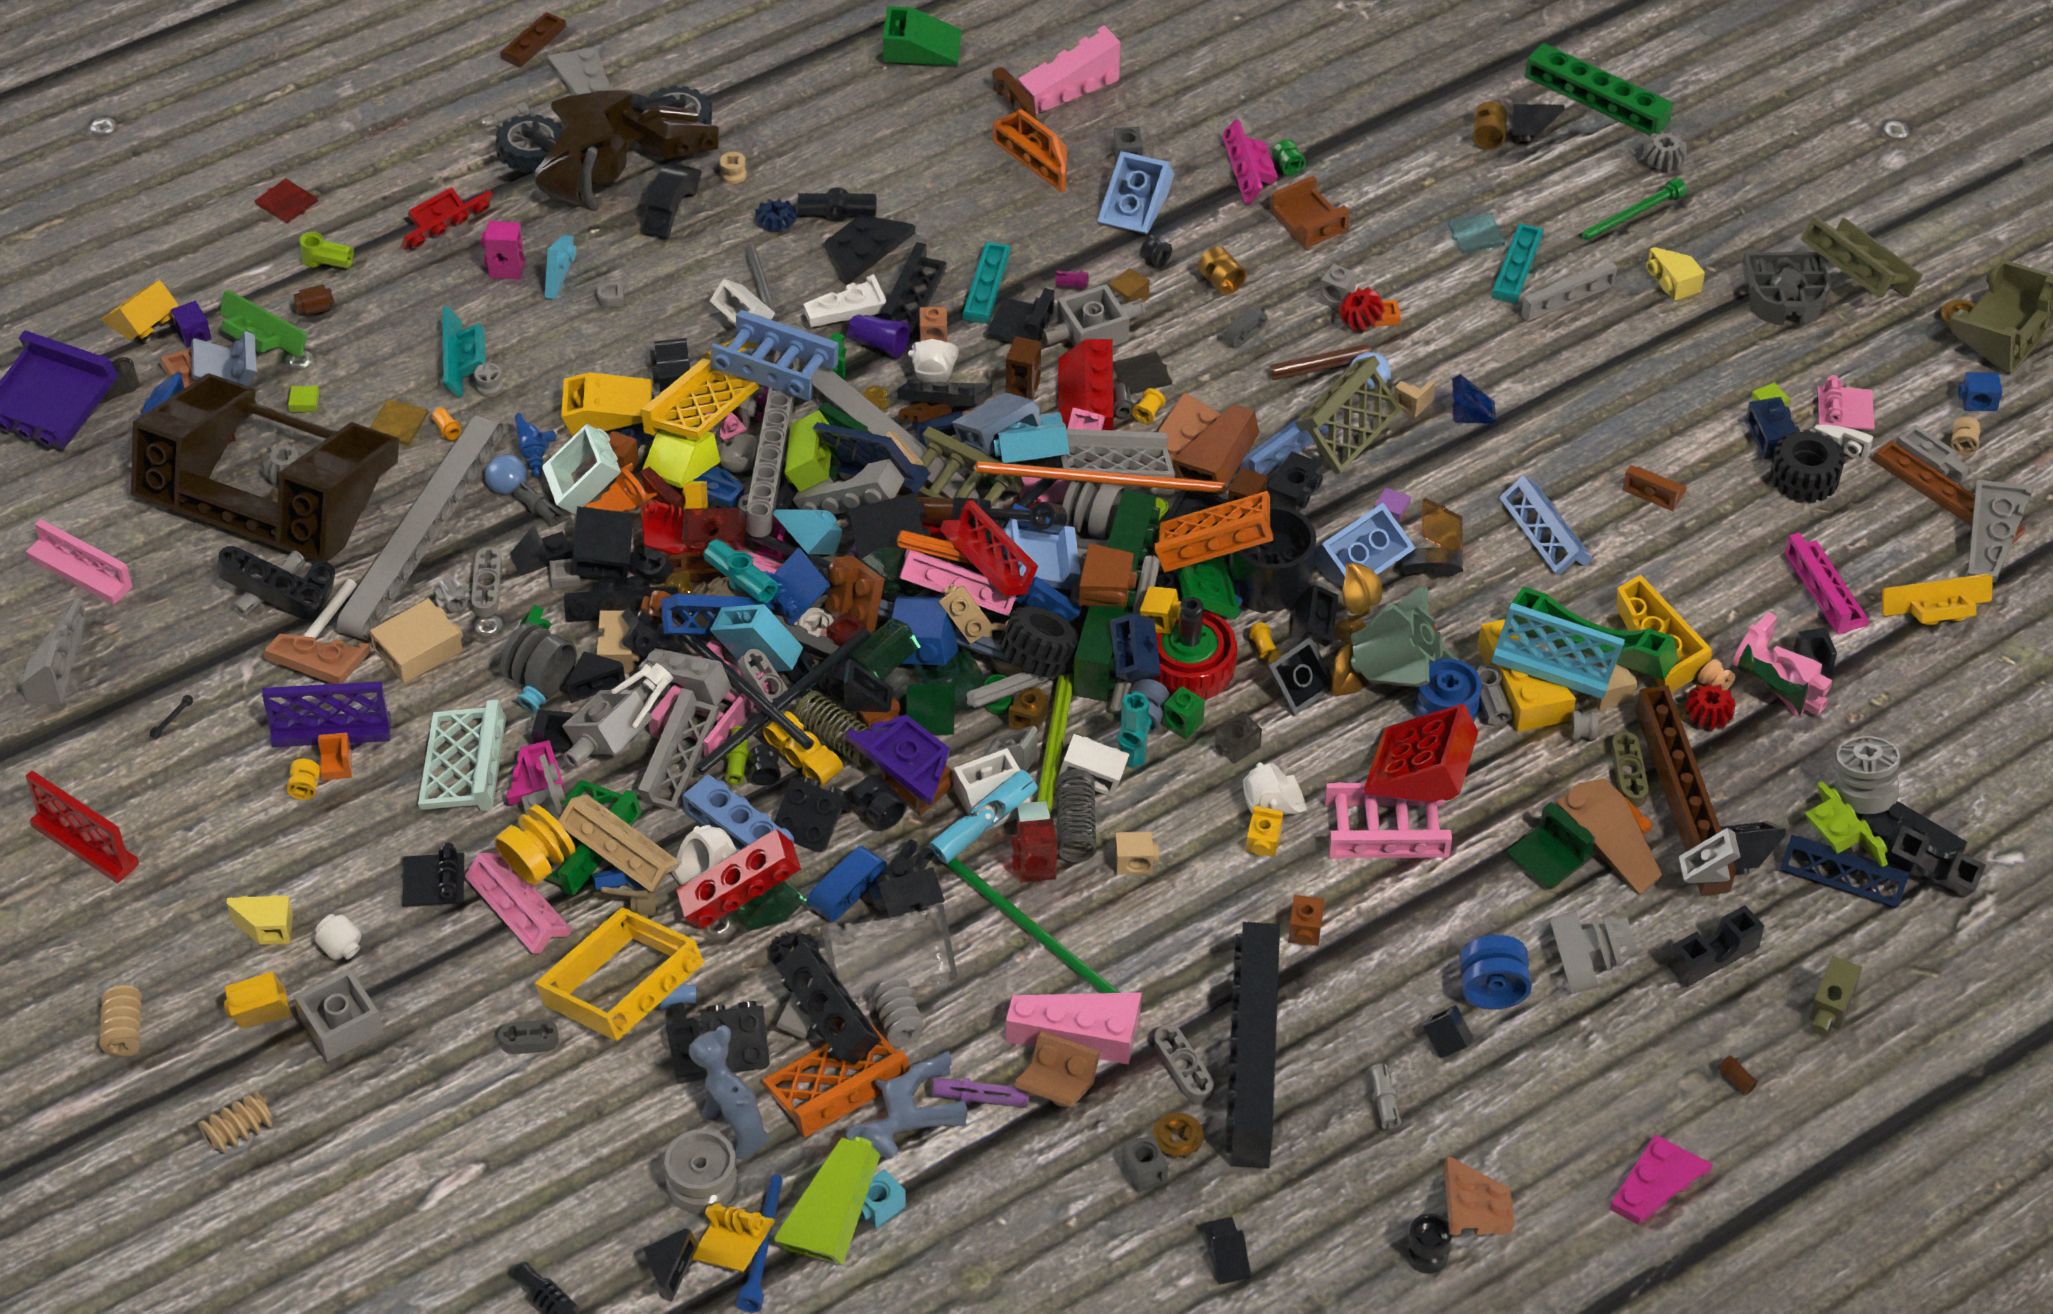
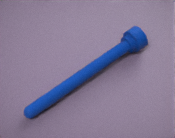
M774 1174L770 1178L762 1213L763 1217L775 1219L783 1182L782 1177L778 1174ZM773 1226L752 1258L747 1284H744L743 1288L738 1291L736 1306L744 1312L756 1313L762 1309L764 1294L760 1283Z

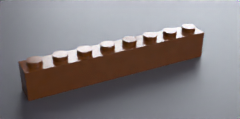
M1669 686L1642 688L1639 690L1635 712L1685 852L1722 830ZM1733 862L1727 865L1730 875L1729 881L1697 883L1701 896L1731 892L1736 873Z

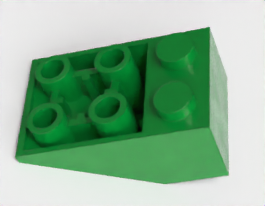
M887 6L883 33V62L958 65L962 30L912 7Z

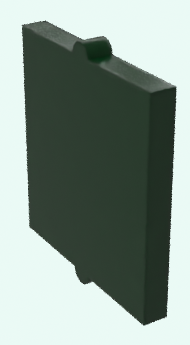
M932 681L928 684H907L906 715L932 735L954 734L955 684H934Z

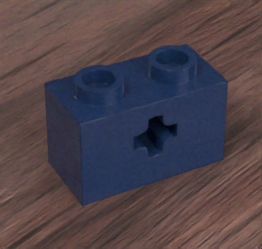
M1131 613L1111 620L1116 676L1137 682L1141 679H1150L1161 675L1155 619Z

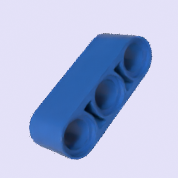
M858 846L811 890L807 898V906L831 922L838 920L863 896L887 867V862L864 846Z

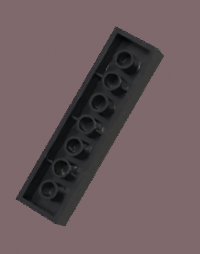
M1243 922L1242 934H1236L1226 1119L1227 1134L1225 1142V1153L1231 1154L1232 1167L1269 1169L1274 1113L1280 924Z

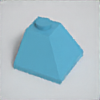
M827 510L774 511L773 515L807 554L834 555L838 551L843 530L837 525V518Z

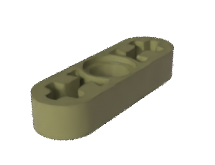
M1619 732L1613 737L1611 746L1618 790L1637 808L1645 804L1648 795V783L1640 743L1637 736L1633 733ZM1622 744H1626V747L1629 748L1627 755H1624L1625 749ZM1631 765L1637 769V772L1632 774L1626 773L1622 770V767ZM1631 784H1635V793L1638 795H1633V792L1630 791Z

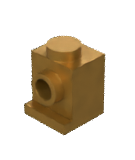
M1037 687L1020 691L1014 704L1009 708V728L1020 730L1034 725L1039 731L1049 711V696L1045 695L1044 691Z

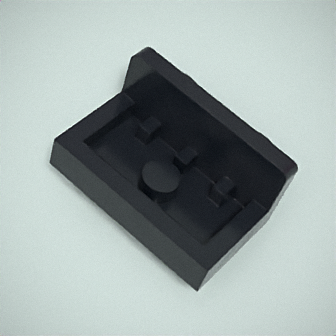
M627 607L621 615L630 627V630L621 642L624 646L647 658L648 654L655 648L677 653L682 648V645L674 635L664 634L663 622L660 624L654 622V618L644 610L640 609L637 612Z

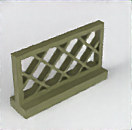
M1375 355L1356 360L1295 422L1300 431L1307 430L1335 474L1341 473L1402 411L1376 370L1380 363ZM1369 378L1374 383V393L1367 391V380ZM1353 394L1359 395V408L1352 407ZM1367 397L1374 398V412L1366 410ZM1382 400H1385L1391 409L1388 414L1381 413ZM1338 409L1344 410V424L1336 423V411ZM1351 412L1359 414L1358 427L1351 426ZM1366 415L1374 417L1372 430L1366 429ZM1322 425L1328 426V440L1324 439L1318 430ZM1336 428L1343 429V443L1336 442ZM1351 431L1358 432V444L1356 446L1351 445ZM1335 447L1343 448V460L1341 462L1335 456Z

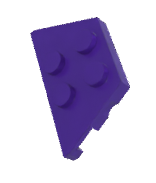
M908 715L893 718L888 722L881 721L871 724V729L856 733L852 729L846 732L847 742L927 805L932 803L950 755V748Z

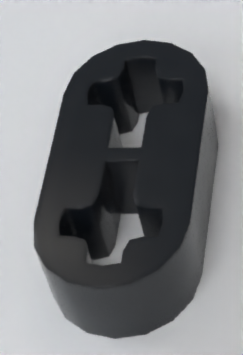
M644 545L639 546L630 555V565L639 574L655 582L665 581L673 572V563L664 554L652 548L645 547Z

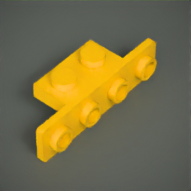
M1981 574L1883 588L1882 614L1884 616L1911 613L1921 623L1927 625H1934L1939 621L1949 619L1962 621L1966 617L1976 616L1977 603L1990 602L1992 600L1993 577L1990 574Z

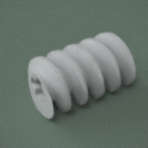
M893 977L877 984L872 990L873 1001L876 1004V1010L883 1024L887 1041L895 1047H904L917 1042L921 1035L920 1030L923 1027V1020L919 1017L920 1012L916 1007L915 999L912 997L913 992L909 988L907 978Z

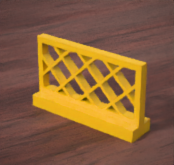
M703 358L641 409L644 433L654 435L661 429L699 440L759 389V384L711 368V360ZM726 389H728V391H722V392H716V393H714V391H720V390H726ZM731 399L729 401L718 402L721 400ZM713 402L712 404H706V405H700V406L698 405V404H704V403ZM715 412L713 414L702 415L705 413ZM698 415V416H696V417H690V418H684V419H683V417ZM700 425V426L697 427V428L689 427V426Z

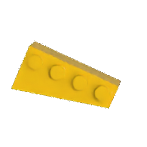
M1641 574L1617 588L1616 608L1628 631H1640L1650 628L1674 636L1678 661L1664 680L1653 676L1657 685H1668L1672 693L1696 679L1704 666L1711 661L1712 649Z
M1505 619L1481 624L1477 647L1485 664L1497 667L1502 674L1501 684L1513 712L1511 720L1516 731L1522 732L1571 721V713L1574 711L1576 698L1567 687L1491 663ZM1516 634L1508 637L1522 642Z

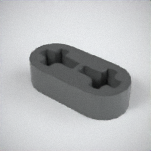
M1257 307L1249 309L1227 327L1224 333V340L1235 348L1240 347L1264 328L1268 319L1267 314Z
M550 1020L510 1022L503 1025L498 1033L500 1047L508 1054L547 1052L556 1048L559 1043L557 1025ZM542 1033H548L546 1039H541ZM511 1035H517L516 1041H509Z

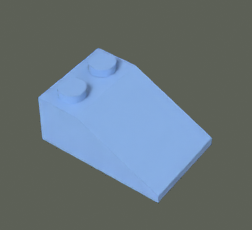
M1121 151L1097 220L1098 224L1147 235L1168 196L1175 175L1170 162Z

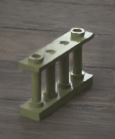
M1813 217L1800 239L1878 298L1884 297L1890 286H1893L1906 297H1910L1923 274L1846 218H1842L1835 230L1819 217Z
M930 426L923 433L927 451L921 458L922 466L928 469L934 459L940 456L949 459L950 462L928 490L921 486L916 496L944 498L939 494L958 468L963 467L971 470L972 474L955 497L968 498L980 480L988 478L994 481L995 485L984 499L991 501L992 508L1004 490L1010 489L1019 493L1023 488L1024 483L1021 476L975 472L977 461L1002 463L1001 461ZM898 491V494H899V495H903V496H904V495H908V494H909V493H905V492H900V491Z

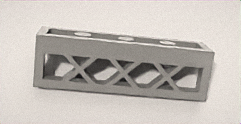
M682 688L638 788L643 803L675 812L703 751V741L711 732L720 711L718 706L697 701L692 690ZM696 710L709 713L706 721L696 726L694 725L692 718ZM695 734L698 739L696 745L684 751L681 746L683 739ZM684 759L687 765L685 771L672 776L670 772L672 764ZM673 784L676 791L672 801L658 798L662 789Z

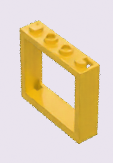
M621 907L535 982V986L544 1006L618 1041L704 964L695 940ZM632 939L671 956L608 1013L570 995Z

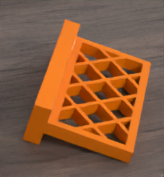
M1268 491L1160 522L1159 542L1155 543V552L1164 573L1273 541V533L1270 528V496Z
M873 1025L872 1027L882 1040L868 1052L866 1061H858L853 1065L843 1060L839 1062L836 1059L829 1058L831 1053L828 1047L830 1044L827 1043L762 1079L763 1086L796 1122L797 1129L804 1138L882 1095V1090L875 1084L877 1079L888 1081L909 1071L908 1057L902 1050L896 1051ZM874 1054L888 1055V1057L879 1062H872ZM810 1065L820 1066L818 1074L803 1073V1069ZM826 1067L842 1068L839 1076L824 1075ZM848 1069L863 1070L852 1077H846ZM783 1080L793 1081L791 1089L777 1088L776 1084ZM799 1082L815 1083L813 1091L797 1090ZM821 1083L836 1085L826 1092H819ZM795 1098L810 1100L797 1108L793 1106Z

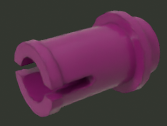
M1080 269L1079 272L1057 270L1055 285L1056 287H1079V290H1083V288H1088L1089 273L1084 272L1083 269Z

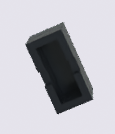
M922 865L905 870L904 876L895 878L893 873L877 879L878 883L869 891L881 924L905 917L904 914L910 913L912 910L914 914L934 909L945 902L934 867L923 870Z

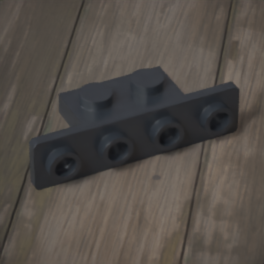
M631 576L624 581H615L613 578L599 579L598 582L593 583L592 591L564 594L565 620L567 622L599 620L600 611H625L627 607L638 612L641 609L644 596L651 598L653 591H664L670 595L679 594L678 586L650 587V579H644L642 576Z

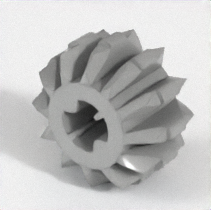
M1660 131L1659 135L1652 133L1650 138L1646 139L1644 143V162L1648 163L1649 168H1657L1658 172L1665 170L1669 173L1671 169L1678 170L1686 160V142L1682 141L1679 135L1673 136L1672 132L1665 134L1663 131Z
M289 441L285 445L277 443L276 448H267V453L262 456V469L266 479H269L272 485L279 484V472L306 454V450L302 449L299 443L291 445Z

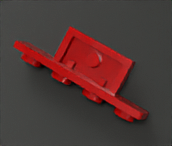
M453 187L415 206L408 211V216L418 229L404 237L401 247L403 250L410 247L413 249L418 248L428 237L432 235L438 237L447 230V227L454 223L456 225L462 224L474 212H477V214L484 212L490 207L493 193L489 190L464 204Z

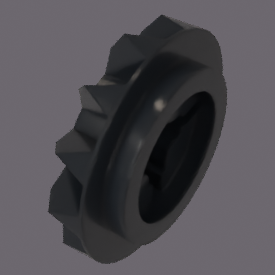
M799 929L796 933H789L786 930L783 936H775L774 943L770 945V959L776 967L790 954L793 946L804 942L819 950L818 942L813 940L810 933L805 935Z

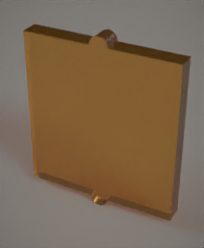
M1424 498L1422 500V537L1438 544L1440 548L1444 547L1463 553V516L1447 509L1445 505H1439Z

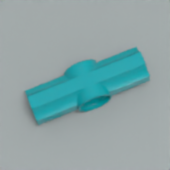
M718 539L710 542L704 551V559L728 577L731 588L745 590L756 600L764 603L771 601L778 591V583L753 565V558L750 554L736 552L725 542Z
M1136 691L1132 694H1126L1123 698L1121 729L1117 735L1120 751L1129 754L1125 766L1130 768L1144 765L1147 758L1148 731L1152 724L1149 717V701L1145 698V694Z

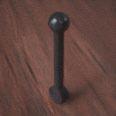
M183 696L181 704L158 727L155 726L151 729L150 737L158 739L162 734V730L186 706L192 705V696Z

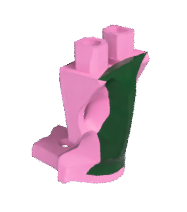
M1767 612L1756 625L1752 624L1748 633L1737 649L1732 664L1743 672L1752 673L1772 688L1794 716L1800 717L1805 710L1819 716L1827 705L1828 698L1824 696L1828 693L1832 680L1820 674L1822 664L1813 659L1778 646L1774 648L1773 653L1767 649L1768 643L1775 635L1774 627L1777 620L1774 614Z

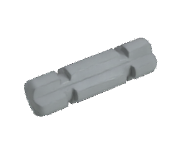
M525 102L516 104L515 108L511 106L494 113L493 117L491 115L481 119L482 127L486 132L496 130V126L498 128L499 126L502 127V123L506 120L510 121L512 117H523L525 114H530L529 108Z

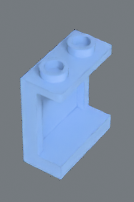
M1010 519L1002 530L1038 565L1034 578L1037 576L1053 588L1070 590L1080 576L1075 527L1064 526L1058 535L1019 530L1017 520ZM1003 545V558L1009 561L1008 550ZM1018 562L1019 572L1023 577L1026 567L1021 562Z

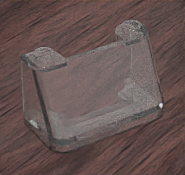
M944 904L928 906V911L920 912V917L918 911H914L911 915L851 925V923H847L843 930L837 926V923L821 926L819 936L824 959L856 1004L860 1003V998L873 996L872 990L874 987L889 978H907L910 989L932 985L933 990L950 987L951 981L955 980L958 976Z

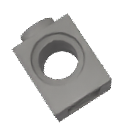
M1333 264L1321 279L1319 303L1339 310L1338 307L1342 304L1341 299L1347 298L1348 292H1355L1357 273Z

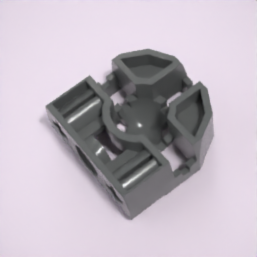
M1818 252L1744 253L1742 262L1747 294H1749L1750 308L1761 320L1775 325H1783L1786 316L1792 315V312H1796L1799 325H1806L1820 318L1825 309L1831 288L1825 258ZM1780 264H1789V266L1784 269L1776 268Z

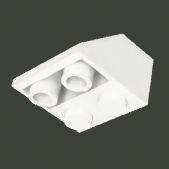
M1008 748L953 768L954 792L970 816L975 806L1020 771V768ZM1027 798L1022 803H1030V798ZM991 801L985 807L992 810L996 816L997 807ZM1017 808L991 828L1017 819Z

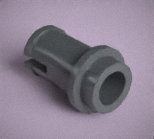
M1118 384L1113 388L1114 413L1121 418L1129 417L1134 407L1130 397L1129 386L1125 388L1126 384Z

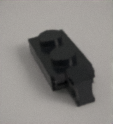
M683 1002L671 1004L673 1021L666 1022V1033L676 1082L681 1084L706 1079L707 1070L694 1063L689 1055L690 1044L700 1036L697 1020L694 1017H686Z

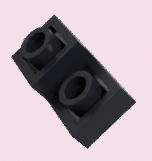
M1417 548L1403 557L1402 567L1405 575L1421 574L1433 569L1436 578L1442 576L1450 577L1463 572L1464 556L1461 551L1453 549Z

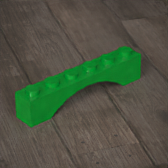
M1524 586L1511 602L1625 639L1616 664L1664 680L1678 661L1674 636L1650 628L1640 631H1621L1602 627L1572 613L1548 594ZM1513 615V618L1519 625L1529 623L1526 618ZM1548 625L1542 627L1547 634L1557 632L1554 627ZM1534 629L1525 632L1539 637ZM1576 634L1570 636L1575 644L1585 641L1582 636ZM1563 639L1552 641L1567 646ZM1606 644L1598 645L1603 653L1615 650V647ZM1591 648L1580 650L1581 652L1595 656V653Z

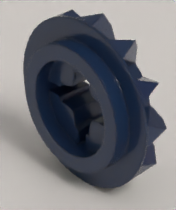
M780 198L777 201L768 199L767 203H760L759 208L755 210L757 224L771 231L787 229L795 223L797 218L795 206H791L789 201L782 202ZM775 211H776V212L779 214L780 217L778 218V216L775 215V213H772V212H775Z

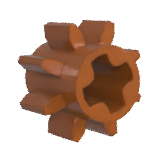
M653 591L651 598L643 597L641 609L654 618V622L660 624L662 622L661 600L672 595L664 591Z

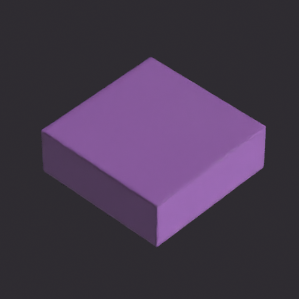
M1385 488L1374 508L1384 503L1395 520L1400 521L1410 504L1411 496Z

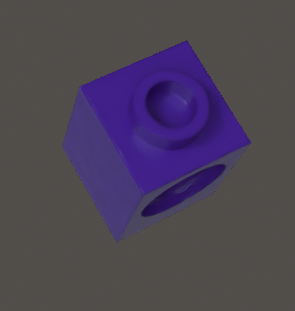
M196 300L170 309L174 328L186 348L191 347V342L194 338L202 341L212 339L208 320Z

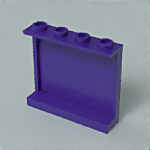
M24 330L19 336V340L25 349L0 380V429L5 432H16L25 439L33 438L39 440L48 447L53 445L64 449L118 378L119 374L107 357Z

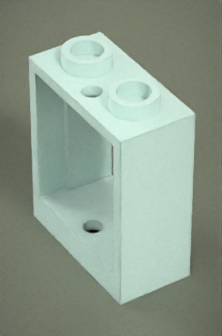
M586 424L542 466L557 506L576 514L577 506L585 507L587 503L621 473L617 463L618 458L613 452L609 443L610 438L604 430L596 429ZM594 452L597 463L574 484L571 473Z

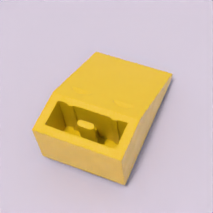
M592 372L564 378L561 417L572 437L586 424L596 429L600 428L604 431L642 423L641 409L652 401V380Z

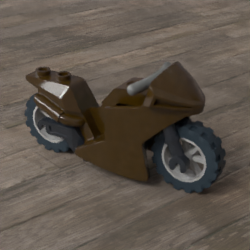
M670 86L667 89L663 87L658 92H652L650 98L636 93L633 94L630 90L596 91L567 96L551 102V109L567 126L565 130L561 129V125L558 122L554 123L553 119L549 117L543 118L542 115L530 116V114H525L523 117L515 116L510 121H504L502 127L499 126L496 134L497 156L504 165L507 164L508 168L513 170L515 168L519 169V172L526 173V171H532L535 182L541 191L572 209L582 206V193L591 210H595L598 207V202L592 189L613 184L614 180L619 178L627 165L626 153L634 142L639 143L646 151L653 152L666 159L718 149L719 128L716 125H711V101H708L707 95L700 94V91L697 89L691 90L687 86H682V88Z

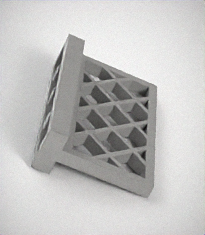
M1066 429L1070 454L1055 456V458L1059 459L1062 469L1175 477L1167 449V433ZM1084 459H1088V460H1090V461H1092V462H1091V463L1086 462V461H1084ZM1075 465V466H1077V467H1079V468H1069V467Z

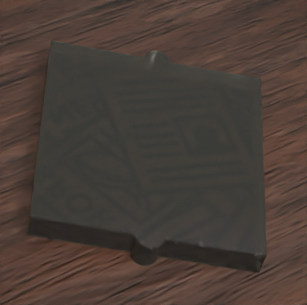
M1157 351L1113 362V368L1118 376L1117 381L1126 384L1125 388L1129 386L1130 395L1144 392L1149 388L1156 389L1172 385V379L1167 372V365L1163 364Z

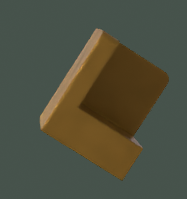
M1129 268L1110 282V289L1124 297V304L1136 299H1141V302L1145 303L1149 300L1150 280Z

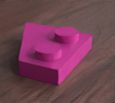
M549 740L520 747L517 757L518 764L514 767L512 774V785L506 795L508 805L521 803L522 796L549 788L539 756L544 754L548 764H555L559 780L554 783H561L564 791V784Z

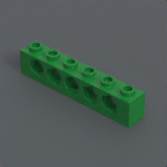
M1542 43L1527 58L1525 78L1649 136L1652 133L1659 134L1670 122L1673 102L1550 45Z

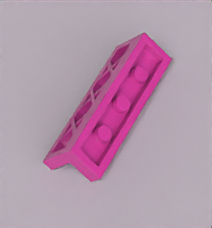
M1800 533L1789 535L1785 555L1836 634L1868 626L1869 619L1817 540L1806 543ZM1854 614L1857 619L1850 621L1851 615Z

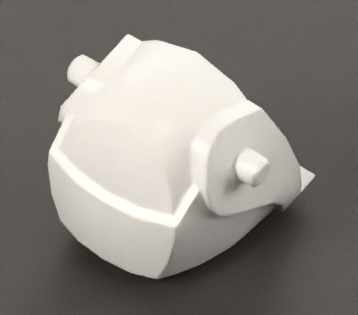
M929 339L912 344V350H909L908 354L909 357H912V365H914L915 373L919 380L933 383L947 382L958 358L959 350L952 343Z
M1261 762L1257 763V768L1249 771V774L1243 779L1245 801L1252 814L1254 806L1284 811L1283 815H1296L1308 811L1296 777L1294 775L1286 776L1273 763L1265 765Z
M710 825L696 826L682 842L677 855V859L681 863L677 870L671 871V873L682 886L737 853L738 850L723 829L711 827Z

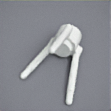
M658 663L652 668L646 664L638 673L611 691L612 694H617L642 677L646 678L643 684L652 693L633 722L632 727L634 729L644 719L660 693L674 679Z

